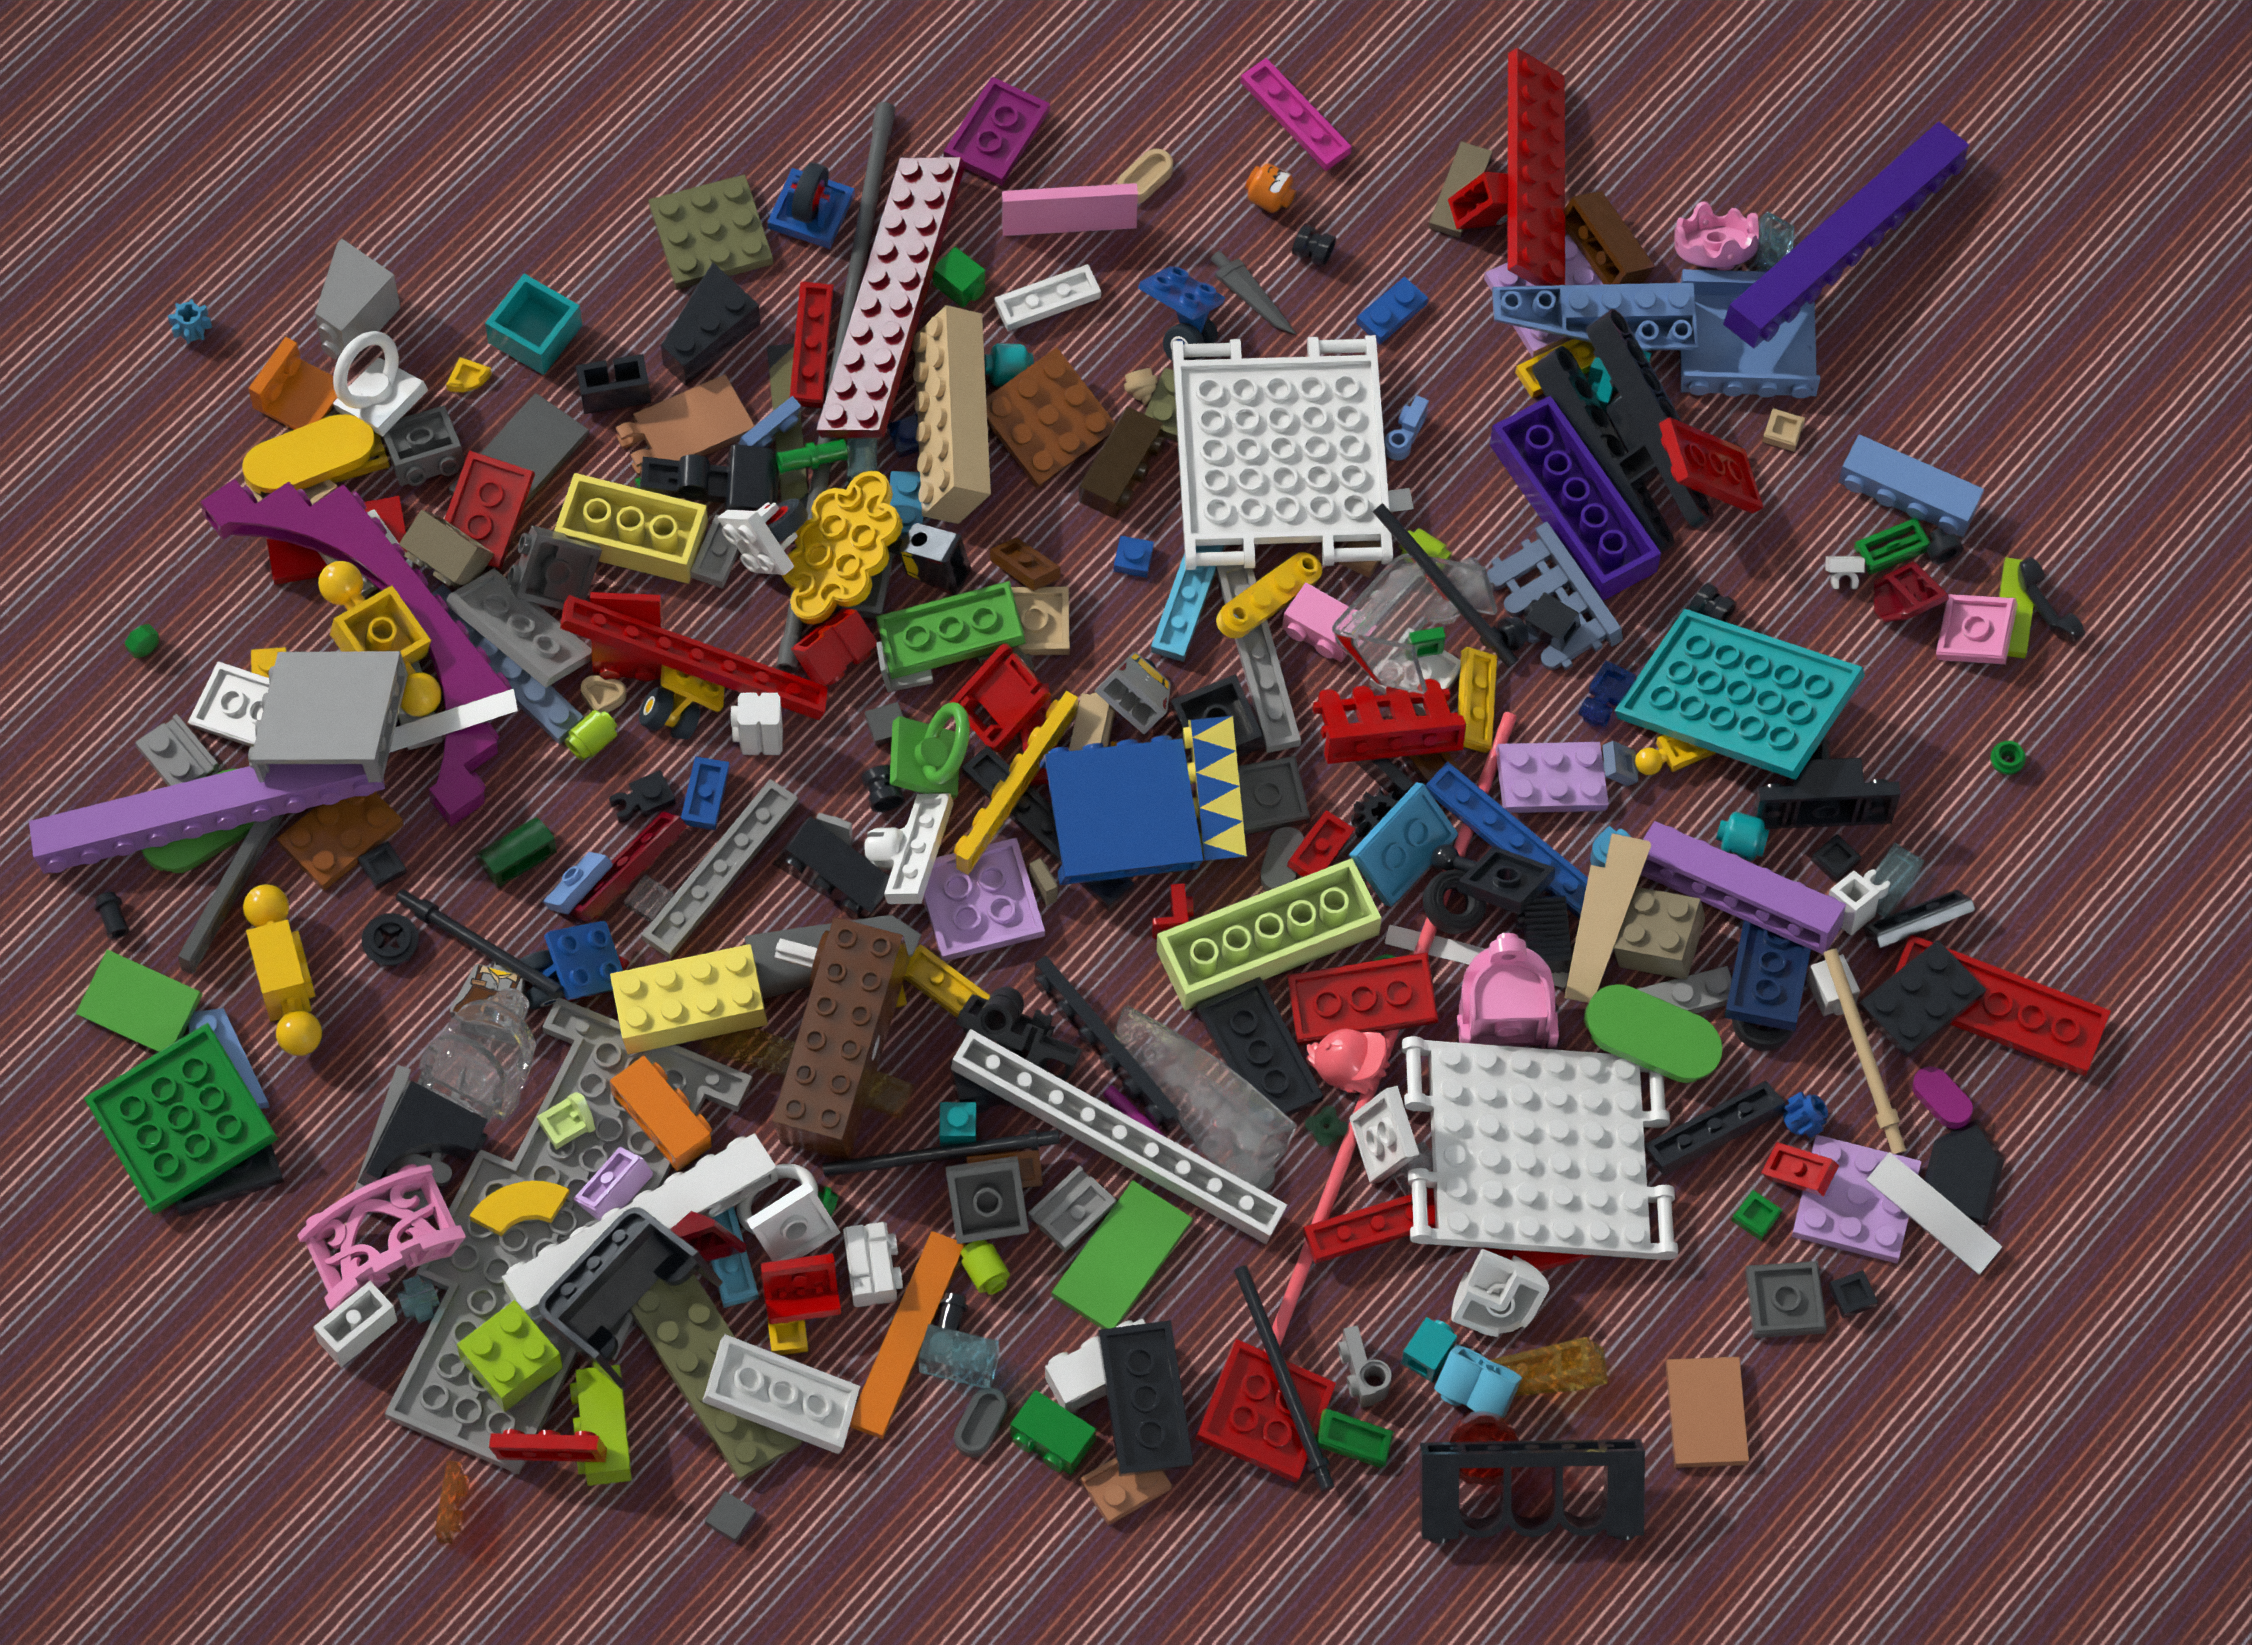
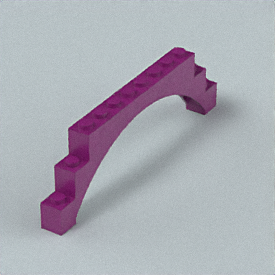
M234 478L200 501L202 515L222 540L230 535L263 537L289 542L315 550L337 561L352 563L359 569L362 576L381 591L393 585L431 639L428 654L434 664L442 689L445 711L512 689L507 678L501 672L496 674L489 666L491 661L486 652L480 646L475 648L469 641V632L459 620L454 622L448 615L449 608L442 597L438 594L433 596L428 590V582L422 572L417 568L412 570L406 562L408 558L404 556L406 553L398 543L392 545L385 536L387 531L377 517L371 519L364 510L366 505L356 491L351 493L343 484L312 505L309 497L301 488L296 490L290 482H287L258 502L248 486L242 488ZM482 722L446 734L444 756L438 780L435 785L429 788L430 802L450 827L485 804L484 790L486 786L479 775L472 771L498 754L497 740L499 736L489 722Z

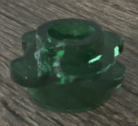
M1332 1106L1323 1107L1321 1113L1315 1117L1310 1116L1305 1121V1128L1308 1131H1312L1317 1144L1322 1147L1329 1146L1339 1136L1346 1135L1348 1131L1347 1123L1340 1121L1336 1115V1109ZM1329 1124L1330 1127L1328 1129H1325L1323 1125Z

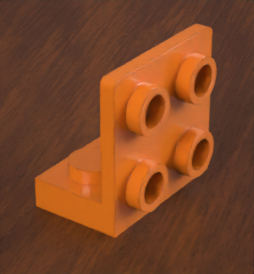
M288 337L283 339L248 388L254 409L294 430L324 419L334 406L333 402L338 398L334 390L333 376L301 360L297 342Z

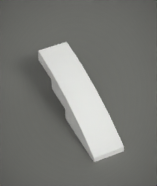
M1890 1152L1866 1179L1867 1182L1891 1200L1895 1206L1977 1274H1981L2002 1248L1998 1242Z

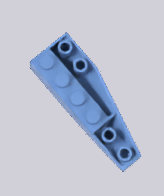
M1693 283L1507 286L1492 288L1495 322L1591 342L1586 332L1587 326L1609 310L1614 309L1624 317L1643 351L1695 350L1699 348Z

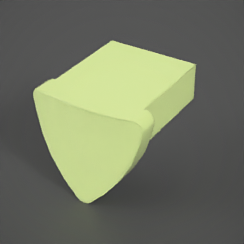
M578 1092L572 1093L562 1102L537 1116L538 1123L556 1150L585 1132L591 1133L596 1130L587 1101Z

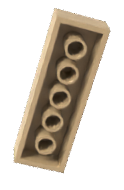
M946 305L914 335L912 349L915 352L913 378L917 389L915 410L918 412L916 440L919 442V458L917 469L920 472L921 482L918 498L922 506V516L959 524L991 495L982 313Z

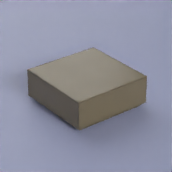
M1040 858L1031 862L1030 879L1045 906H1048L1057 901L1058 885L1044 860Z

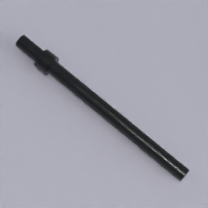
M1383 503L1372 511L1481 636L1479 640L1486 649L1491 648L1508 668L1515 664L1519 659L1502 641L1503 635L1495 626H1489Z
M404 889L397 893L396 901L412 910L414 916L426 924L433 923L557 999L562 995L564 989L562 985L440 912L439 907L428 899L421 900Z

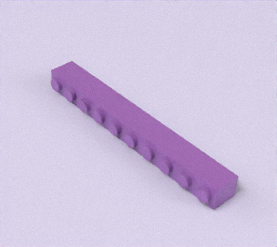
M269 764L270 770L269 773H266L265 781L259 782L254 768L248 766L29 821L33 857L44 874L49 872L58 873L69 867L81 864H94L101 859L117 855L126 856L137 850L149 847H163L169 842L185 838L195 839L206 833L218 830H231L238 825L254 821L263 822L274 816L286 813H299L306 808L322 804L331 805L342 799L354 796H368L374 793V791L385 789L384 778L383 782H368L362 764Z

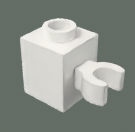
M1874 869L1868 871L1864 878L1857 872L1852 871L1830 889L1829 896L1846 904L1843 926L1841 928L1850 935L1854 934L1875 917L1878 899L1888 894L1890 886L1888 880L1882 885L1872 884L1877 873Z

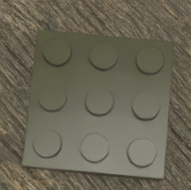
M745 174L648 199L649 208L676 290L699 284L712 262L727 276L773 265V257Z

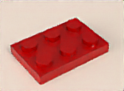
M469 450L445 520L495 553L487 566L501 570L535 473L531 470Z

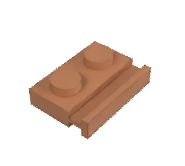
M1116 1457L1081 1477V1484L1088 1491L1090 1498L1108 1526L1171 1490L1172 1486L1163 1471L1119 1477Z

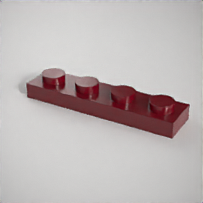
M662 812L611 861L613 865L610 870L570 912L571 915L588 922L601 916L606 910V905L612 899L624 893L630 887L631 881L640 872L649 869L654 864L655 858L665 848L674 845L678 841L679 834L688 827L682 818L674 814Z

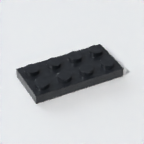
M1260 977L1196 1004V1012L1256 1126L1260 1128L1266 1127L1323 1101V1094Z
M1171 1320L1098 1330L1097 1335L1119 1477L1192 1467L1193 1459Z

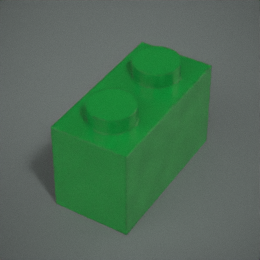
M1035 1390L1011 1422L1010 1436L1013 1438V1443L1023 1451L1030 1453L1032 1450L1042 1456L1043 1462L1056 1472L1063 1470L1072 1475L1095 1443L1096 1429Z

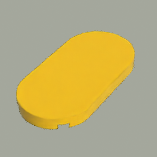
M340 414L326 417L262 442L253 447L243 460L242 468L245 482L251 490L262 495L261 491L271 494L287 482H290L296 490L300 488L303 490L361 467L370 459V453L375 449L373 429L356 416Z

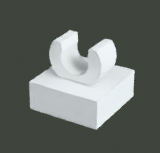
M1826 556L1825 570L1834 572L1831 577L1832 587L1839 589L1840 577L1848 575L1851 580L1850 587L1857 589L1859 579L1854 572H1864L1865 559L1860 556Z

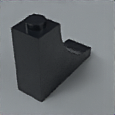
M411 1080L402 1090L358 1183L366 1186L379 1180L383 1171L401 1158L417 1153L438 1152L465 1160L473 1151L479 1153L488 1135L483 1132L488 1120Z

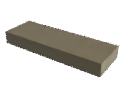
M1460 142L1430 219L1429 229L1461 238L1464 229H1456L1448 198L1487 171L1492 158L1491 150Z

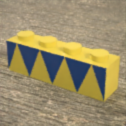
M1233 716L1188 720L1189 727L1183 728L1185 749L1191 748L1192 762L1187 763L1190 784L1194 783L1196 797L1193 798L1196 819L1198 818L1203 860L1245 857L1247 854Z

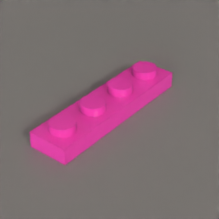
M1267 58L1241 75L1240 83L1325 171L1351 154L1352 146Z

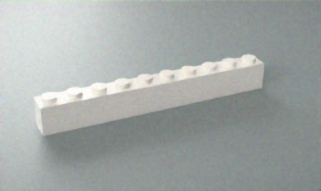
M972 1029L969 1030L953 1058L951 1070L1265 1244L1270 1239L1287 1207V1204Z

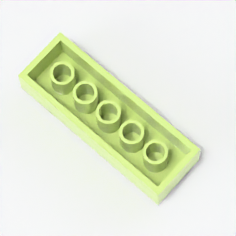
M1353 858L1158 933L1157 953L1186 1011L1196 1007V1004L1258 977L1263 981L1378 936L1380 933L1381 916Z

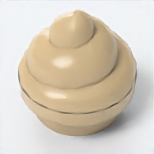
M1151 368L1126 374L1127 383L1124 384L1126 392L1133 395L1136 400L1141 401L1143 404H1148L1152 398V393L1157 387V376L1152 374Z

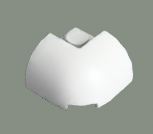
M1481 1249L1470 1272L1465 1271L1460 1281L1452 1306V1321L1482 1334L1498 1337L1500 1333L1513 1332L1522 1326L1526 1328L1536 1315L1548 1293L1549 1284L1538 1269L1514 1255L1512 1260Z

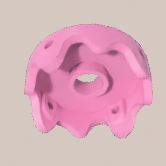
M1700 202L1696 205L1689 219L1680 217L1677 220L1675 227V250L1688 263L1726 271L1733 269L1735 265L1748 261L1758 250L1759 225L1757 213L1748 214L1746 219L1738 209L1731 208L1725 216H1716L1708 202Z

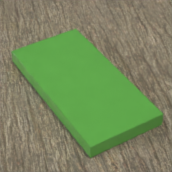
M1010 581L876 616L892 679L993 653L1005 643L1009 644L1011 648L1026 644Z
M1132 1181L1053 1289L1051 1297L1101 1329L1117 1327L1191 1226L1193 1218L1137 1182Z

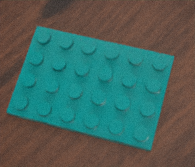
M1684 609L1616 707L1615 713L1619 720L1796 780L1865 677L1861 666Z

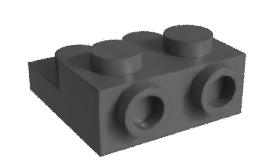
M445 405L400 418L382 436L400 486L407 484L418 486L424 483L426 478L439 474L451 476L464 466L465 460L462 447Z
M532 525L529 534L523 533L521 535L518 552L522 555L519 564L511 566L507 583L511 585L510 589L518 599L563 609L569 595L582 600L586 599L602 550L597 545L569 539L564 533Z

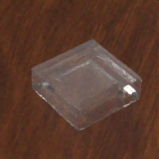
M644 875L624 900V904L627 908L651 923L674 896V893L647 875Z

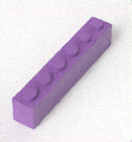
M1654 821L1643 840L1651 843V848L1641 875L1690 897L1700 898L1706 904L1821 954L1828 950L1843 926L1846 904L1832 896L1824 895L1806 887L1800 882L1787 879L1768 868L1757 866L1735 854L1727 853L1703 840H1697L1679 832L1673 827L1665 826Z

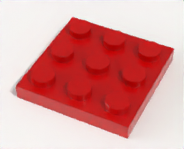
M1235 1339L1195 1439L1296 1483L1306 1463L1307 1455L1267 1353ZM1285 1360L1316 1437L1322 1411L1328 1406L1336 1382Z

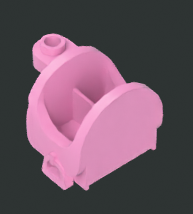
M1504 933L1498 935L1497 939L1490 943V947L1480 952L1466 969L1462 984L1459 1015H1457L1459 1043L1498 1046L1542 1045V1049H1546V1044L1547 1048L1557 1047L1559 1038L1558 1015L1555 1012V987L1551 970L1537 953L1526 948V942L1518 938L1517 934Z

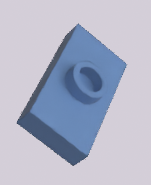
M588 852L576 866L571 867L563 874L562 881L544 899V904L549 910L569 914L610 870L613 863L606 855Z

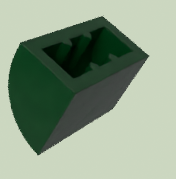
M534 817L475 853V858L498 889L557 853L555 838L539 818Z

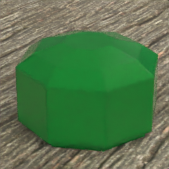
M150 624L140 625L129 634L125 641V647L135 659L146 657L155 650L160 637Z

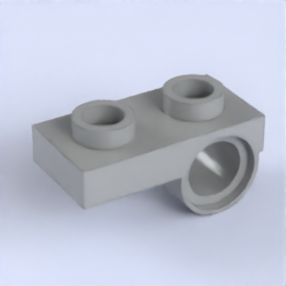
M1358 1325L1344 1328L1342 1342L1337 1344L1342 1364L1348 1363L1351 1375L1347 1376V1385L1350 1396H1357L1360 1408L1372 1406L1374 1403L1380 1402L1387 1397L1391 1383V1370L1381 1360L1373 1359L1367 1361ZM1369 1376H1377L1382 1379L1383 1384L1373 1387L1368 1385L1365 1379Z

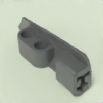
M893 915L851 920L852 922L903 935L909 957L913 956L922 937L920 933ZM832 923L745 936L746 945L751 944L763 1000L810 986L811 968L774 959L775 949L780 938L818 948L825 930L830 931Z

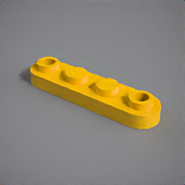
M1299 552L1222 607L1216 618L1219 630L1227 637L1235 639L1248 634L1291 603L1305 583L1312 586L1316 584L1322 575L1320 561L1314 555L1306 552Z

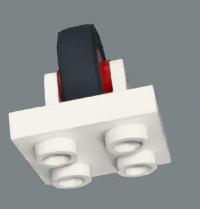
M794 498L779 504L766 503L757 511L726 510L717 518L723 526V535L730 543L736 545L742 554L740 557L742 563L751 572L785 575L795 567L784 550L798 537L795 532L808 518V512L800 500Z

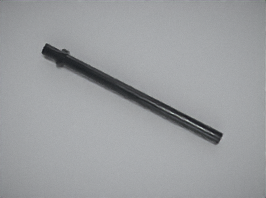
M1037 1129L1029 1130V1134L826 1162L823 1163V1171L825 1177L1028 1148L1034 1151L1039 1150V1147L1060 1144V1136L1058 1130L1037 1133Z
M1247 1265L1240 1266L1234 1272L1310 1462L1307 1465L1310 1473H1314L1321 1492L1329 1491L1335 1487L1328 1470L1330 1466L1327 1457L1323 1458Z

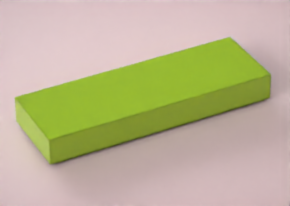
M2005 557L1999 597L2016 598L2018 604L2007 656L2025 659L2033 603L2025 592H2022L2018 582V566L2023 560Z

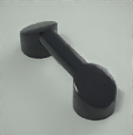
M2028 557L2020 562L2017 573L2019 586L2046 621L2050 631L2057 637L2069 642H2075L2083 637L2085 629L2077 616L2073 613H2068L2060 618L2038 588L2037 584L2045 579L2044 571L2040 564L2032 557Z

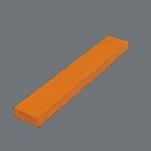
M931 1231L854 1408L849 1427L880 1439L884 1438L940 1308V1300L944 1298L962 1257L960 1252L965 1247V1243L957 1244V1240Z

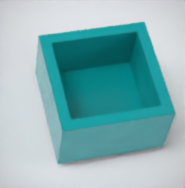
M526 274L521 276L485 322L489 344L542 375H545L583 326L580 305Z

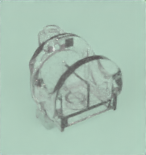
M513 988L498 991L491 1000H475L464 1005L449 1022L441 1036L431 1042L425 1049L419 1066L421 1070L419 1078L422 1079L421 1086L485 1117L488 1123L495 1116L497 1119L505 1122L519 1105L520 1090L529 1075L536 1048L534 1036L524 1021L528 1012L529 1001L522 992Z

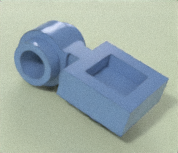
M1416 395L1411 406H1404L1398 420V424L1402 425L1401 430L1389 432L1384 440L1385 454L1390 459L1399 461L1405 459L1410 454L1411 444L1414 443L1427 417L1429 400Z

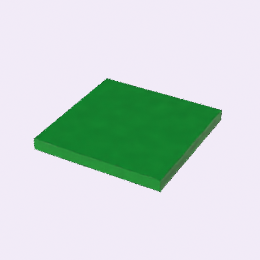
M208 1022L84 1097V1100L153 1215L278 1140V1137Z

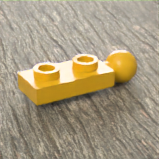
M1662 735L1657 737L1656 741L1659 750L1651 747L1640 750L1636 755L1635 765L1642 774L1654 775L1660 771L1663 763L1666 762L1671 772L1714 755L1716 752Z

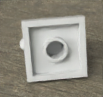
M370 331L354 338L339 356L333 376L334 390L338 398L333 402V405L338 413L356 416L370 425L373 432L384 436L428 389L424 381L398 368L399 356L394 341L385 333ZM370 345L380 346L384 351L385 360L378 357L348 387V371L354 358L360 351Z
M796 1164L776 1165L778 1179L792 1178L799 1181L802 1185L754 1216L751 1213V1204L756 1194L738 1203L736 1208L740 1224L748 1232L756 1235L772 1261L802 1258L841 1233L818 1198V1186L812 1173Z

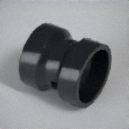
M1305 223L1295 239L1292 254L1300 258L1311 257L1314 264L1324 267L1334 250L1336 236L1329 233L1320 235V233L1316 232L1315 227Z
M1708 582L1694 596L1689 605V610L1727 622L1733 614L1737 602L1729 596L1723 597L1720 595L1718 588Z
M890 765L876 766L862 774L861 779L864 788L870 792L868 801L872 811L887 812L899 807L905 799L901 788L890 785Z

